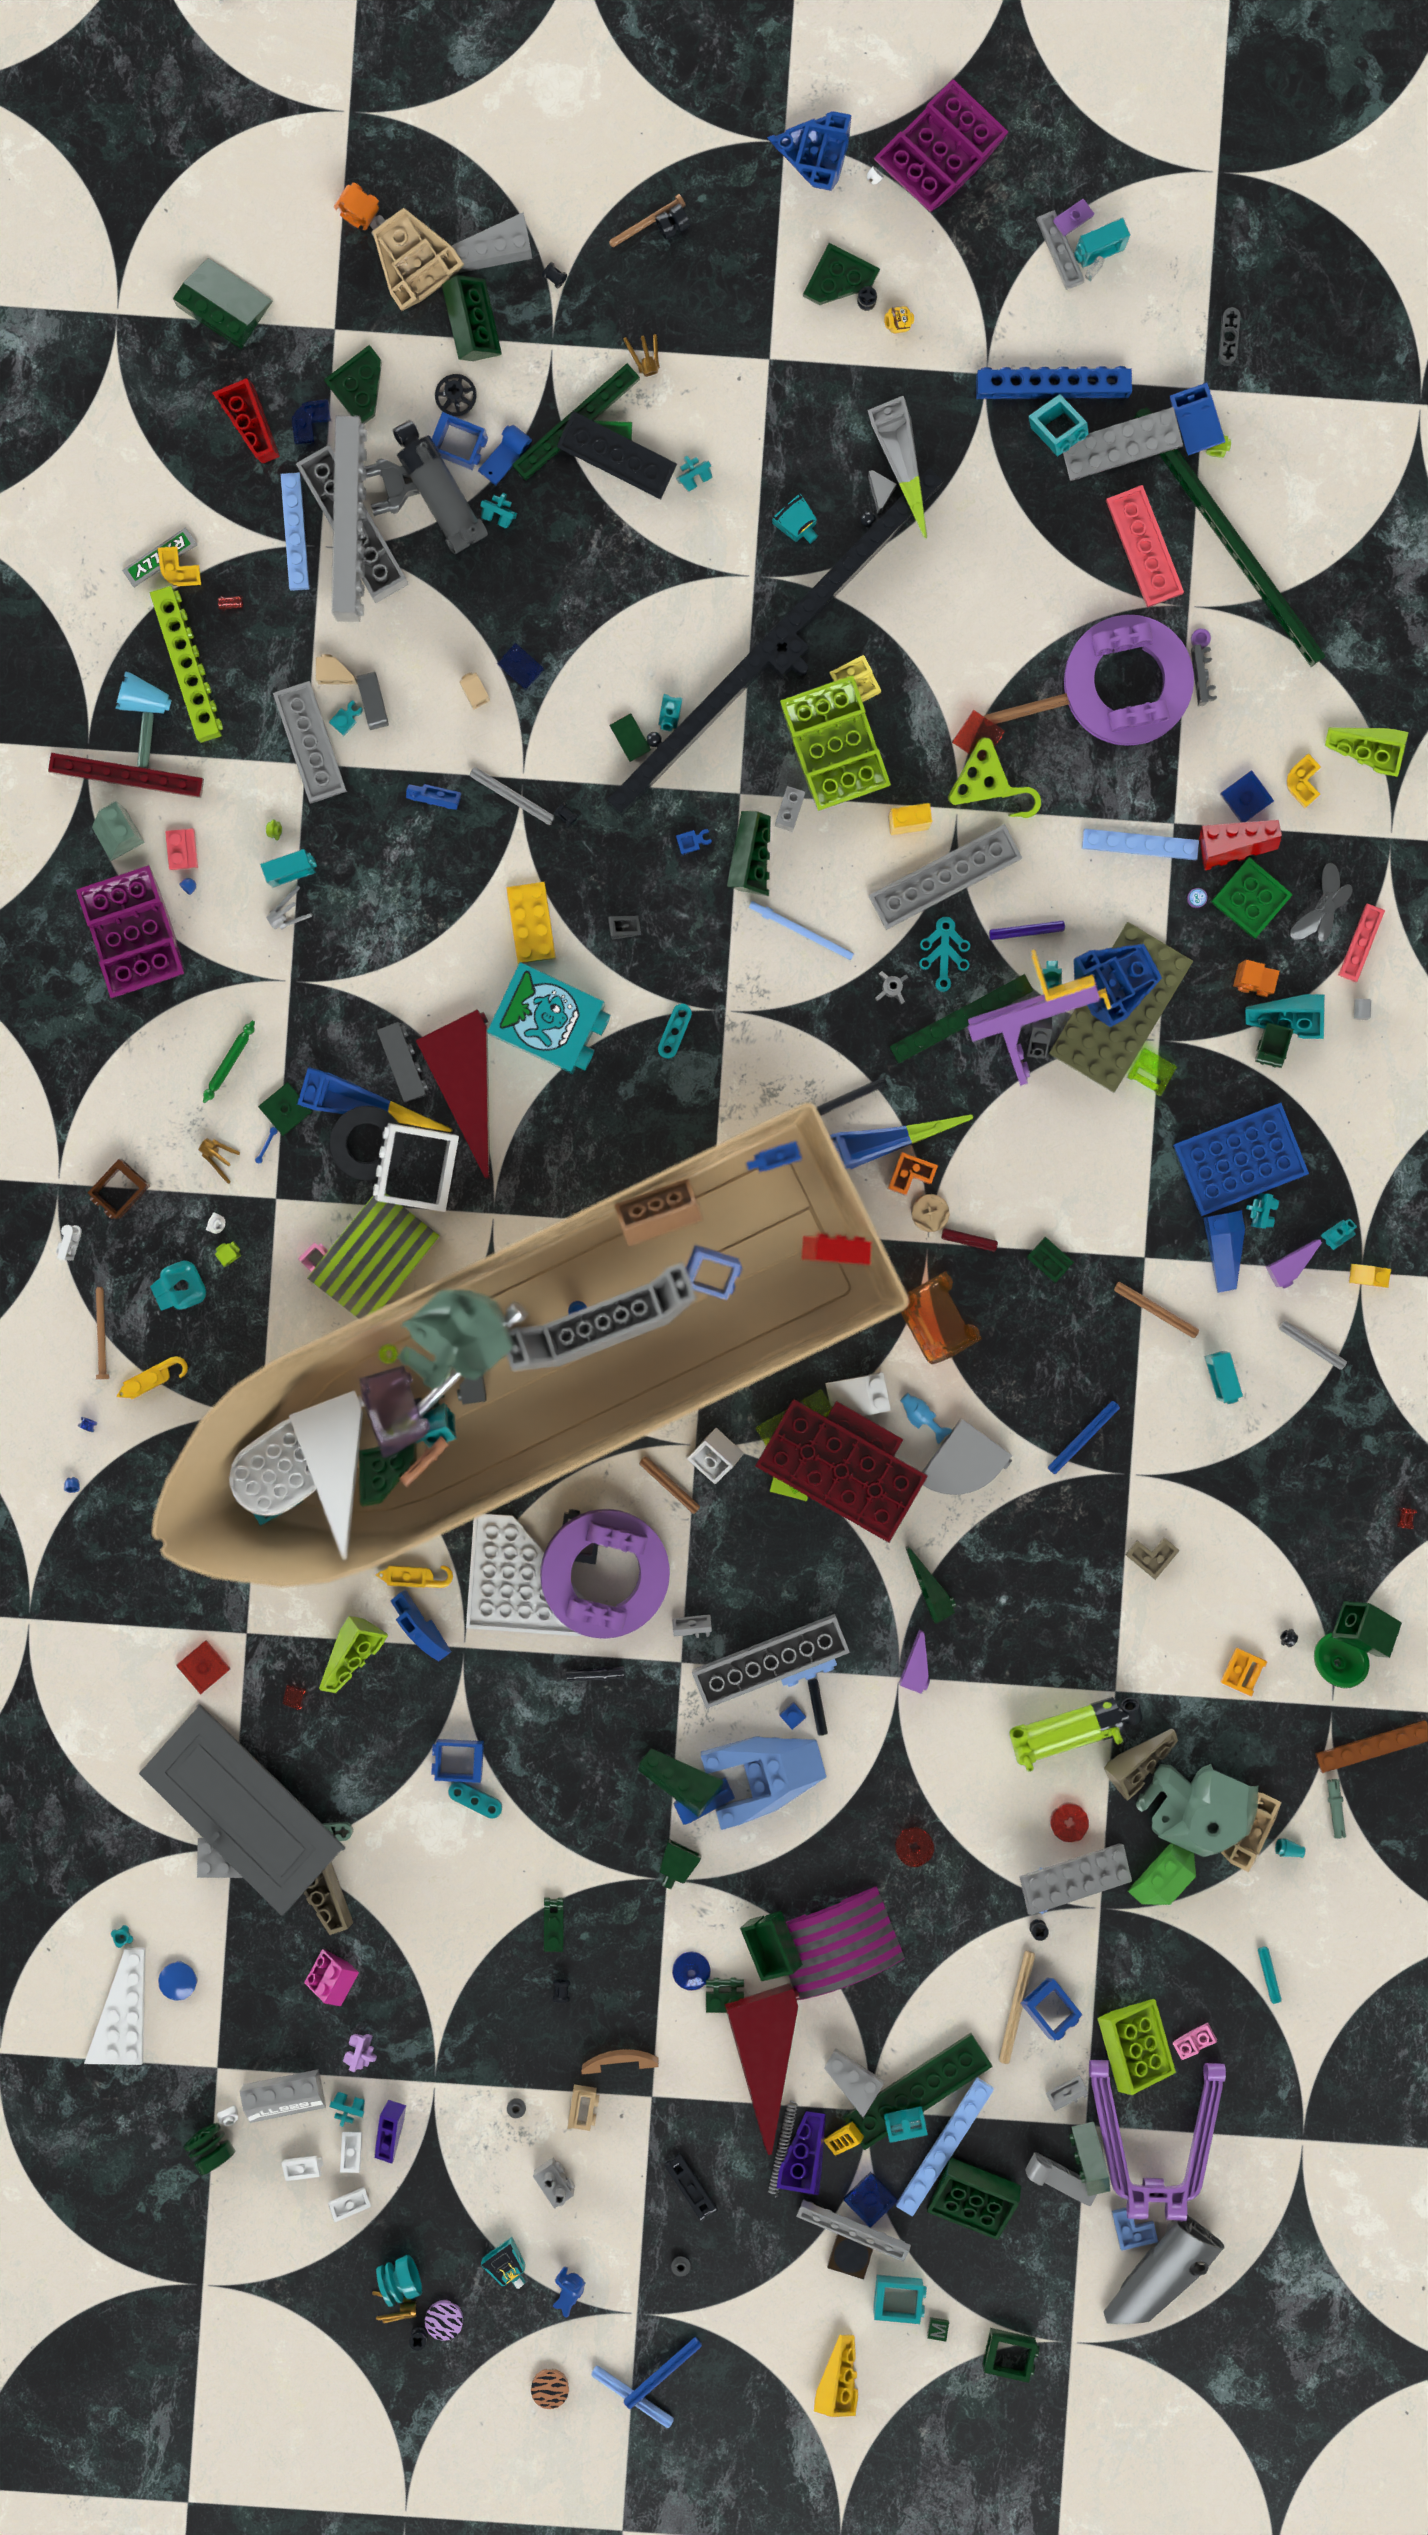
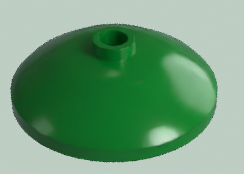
M1332 1633L1322 1637L1316 1644L1314 1650L1315 1666L1319 1674L1328 1683L1339 1688H1353L1365 1680L1370 1666L1367 1652L1333 1638Z

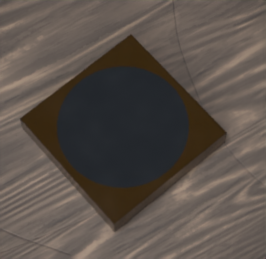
M837 2234L827 2268L864 2280L873 2249Z

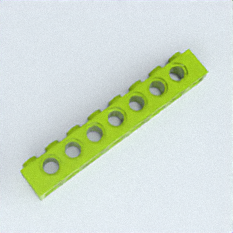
M172 585L149 592L196 738L202 743L221 737L223 726L220 718L217 719L215 715L217 707L214 700L210 699L209 693L212 692L209 683L205 682L203 675H206L202 663L199 664L197 659L200 656L196 645L193 646L191 641L194 636L191 628L187 627L185 620H188L186 611L180 607L179 602H182L178 590L175 591ZM174 605V610L171 613H166V608ZM174 624H180L179 630L172 631ZM180 642H186L184 649H178ZM192 660V665L184 668V662ZM197 678L198 683L195 686H190L191 679ZM198 697H204L202 704L197 705L195 703ZM204 715H210L208 722H201V718Z

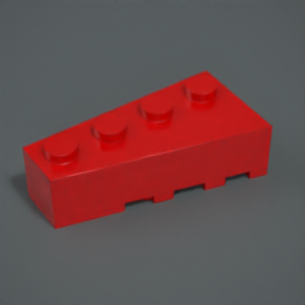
M248 378L213 392V395L231 419L254 456L262 464L280 457L255 386Z

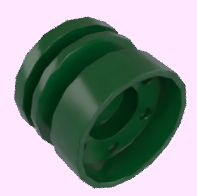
M214 2123L199 2130L183 2146L185 2151H191L189 2153L190 2158L200 2156L194 2163L200 2175H205L215 2170L235 2153V2149L229 2140L219 2142L225 2135L224 2131H219L221 2128L219 2123Z

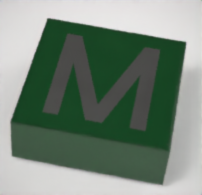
M930 2317L927 2339L946 2342L949 2320Z

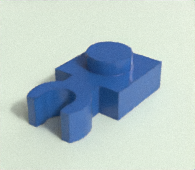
M708 829L702 830L699 835H696L694 830L676 835L681 855L700 850L699 844H711V839H703V835L709 833Z

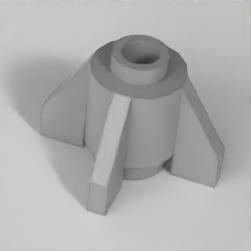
M881 971L879 976L884 981L882 985L883 992L875 997V999L878 1001L885 995L896 997L902 1005L905 1002L900 993L903 988L902 982L908 979V976L904 975L901 978L896 976L888 977ZM890 983H891V984H894V983H895V984H896V988H895V989H891L890 986H889Z

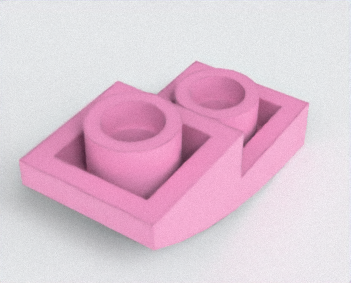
M1206 2023L1181 2036L1173 2042V2045L1180 2058L1184 2060L1198 2054L1200 2049L1217 2043V2038L1210 2025Z

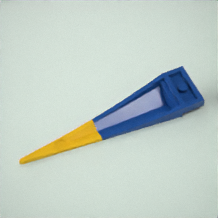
M311 1067L307 1069L298 1105L317 1111L344 1114L359 1106H375L390 1113L398 1123L446 1132L453 1131L445 1125L329 1072L326 1073Z

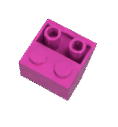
M322 1949L304 1983L323 2003L341 2006L359 1972L349 1962Z

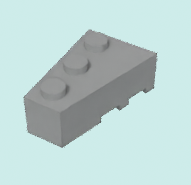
M835 2049L824 2069L864 2118L884 2085V2080Z

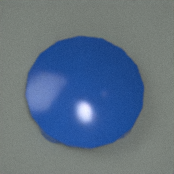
M177 1961L167 1965L162 1970L158 1982L163 1995L178 2001L191 1996L198 1979L191 1967L182 1961Z

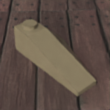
M1170 1729L1117 1755L1106 1764L1104 1770L1108 1779L1127 1801L1145 1784L1143 1780L1148 1773H1154L1159 1759H1164L1178 1742L1175 1730Z

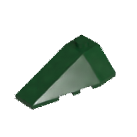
M906 1546L905 1549L929 1613L936 1624L955 1613L953 1609L956 1607L953 1596H948L911 1548Z

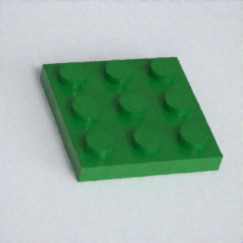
M1249 857L1214 897L1211 903L1253 939H1256L1293 894Z

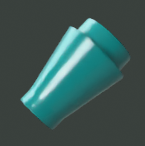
M1286 1838L1277 1840L1275 1853L1279 1854L1280 1857L1303 1858L1305 1856L1306 1849L1304 1846H1300Z

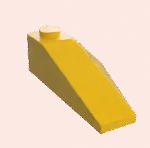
M839 2335L816 2391L814 2412L829 2417L856 2416L858 2389H855L854 2379L857 2378V2371H854L853 2362L856 2359L854 2335Z

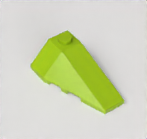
M1329 727L1325 746L1344 756L1356 759L1361 765L1366 764L1372 767L1373 771L1398 777L1409 732L1387 728Z
M348 1616L338 1633L319 1689L336 1693L352 1677V1673L359 1666L362 1668L366 1664L365 1660L371 1654L375 1655L379 1651L388 1634L363 1618Z

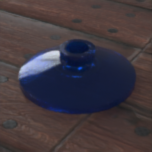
M697 1952L681 1954L675 1960L672 1968L675 1982L686 1990H697L706 1984V1980H709L711 1971L708 1960ZM693 1970L695 1974L693 1976L688 1975V1971Z

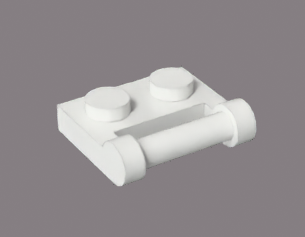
M65 1225L61 1229L64 1235L62 1243L59 1242L56 1249L57 1258L74 1260L82 1229L75 1225Z

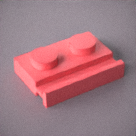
M192 828L165 831L169 870L198 868L195 830Z

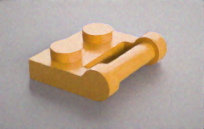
M1236 1647L1220 1682L1252 1697L1254 1693L1253 1688L1263 1666L1266 1667L1267 1661ZM1252 1662H1255L1254 1670L1246 1687L1242 1686Z

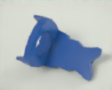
M563 2267L555 2278L556 2284L562 2290L560 2298L554 2303L553 2307L561 2309L564 2317L569 2316L572 2306L576 2304L577 2299L583 2294L586 2284L583 2278L576 2273L566 2275L568 2267Z

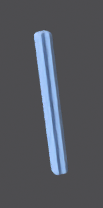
M599 2366L593 2369L592 2377L624 2399L634 2391ZM643 2398L635 2405L666 2428L672 2425L673 2417L647 2399Z

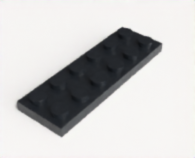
M574 411L557 445V448L660 500L677 466V463Z

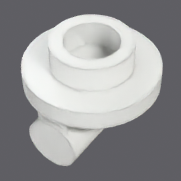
M213 1212L206 1230L217 1234L224 1229L225 1219L223 1216Z
M234 2105L217 2113L219 2123L224 2126L233 2125L238 2120L237 2107Z

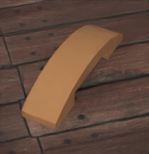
M614 2050L591 2058L582 2065L581 2071L582 2074L601 2073L602 2065L639 2061V2069L659 2067V2058L638 2050Z

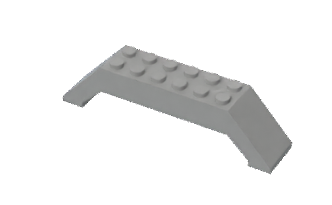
M682 1262L665 1269L660 1276L649 1284L545 1325L524 1328L516 1327L509 1330L514 1346L507 1353L511 1369L517 1371L562 1366L669 1324L696 1300L684 1263Z

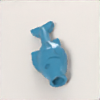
M909 1393L905 1394L900 1400L903 1403L909 1421L918 1429L922 1424L928 1425L936 1433L938 1444L952 1432V1429L941 1428L933 1420L936 1414L930 1411V1408L923 1400L911 1396Z

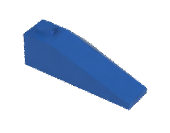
M1242 1211L1204 1217L1217 1293L1237 1289L1245 1234Z

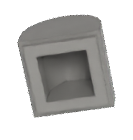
M1355 999L1354 1019H1370L1371 999Z

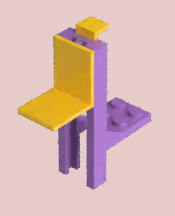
M1032 950V959L1044 994L968 1019L970 1024L968 1029L972 1041L1003 1032L1020 1086L1028 1084L1027 1078L1030 1077L1027 1061L1023 1062L1022 1060L1024 1059V1052L1021 1043L1017 1044L1022 1025L1100 1001L1102 997H1104L1107 1009H1111L1106 989H1097L1093 974L1048 989L1036 950Z

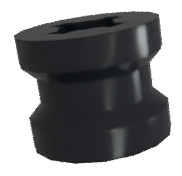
M864 287L859 291L857 304L860 309L870 311L875 307L877 300L876 290L872 287Z

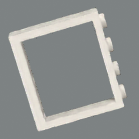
M388 1123L383 1132L385 1143L380 1148L379 1157L382 1160L381 1165L377 1166L376 1177H378V1183L374 1184L373 1196H375L377 1201L446 1212L459 1136ZM395 1131L447 1140L436 1204L384 1195Z

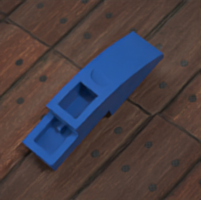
M407 1590L400 1592L391 1600V1603L400 1615L396 1621L407 1636L422 1651L438 1662L452 1652L433 1621L429 1620L426 1622Z

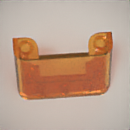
M946 1271L907 1291L908 1305L904 1310L900 1311L925 1359L930 1364L947 1360L982 1340L976 1326L972 1324L965 1325L948 1291L952 1289L953 1281Z

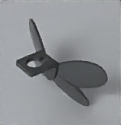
M1328 863L1324 867L1322 873L1323 894L1315 909L1304 915L1292 926L1290 936L1294 940L1304 939L1317 931L1320 942L1326 941L1333 927L1335 909L1346 903L1353 891L1352 886L1349 884L1340 888V875L1336 865Z

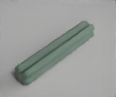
M151 712L142 713L137 767L146 769L149 767L154 717Z

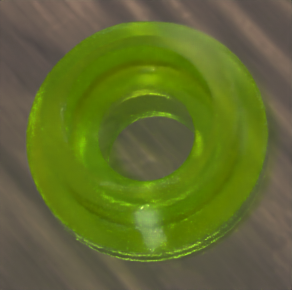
M391 1344L383 1345L379 1350V1358L385 1364L394 1363L398 1358V1351ZM388 1350L391 1352V1357L387 1356Z

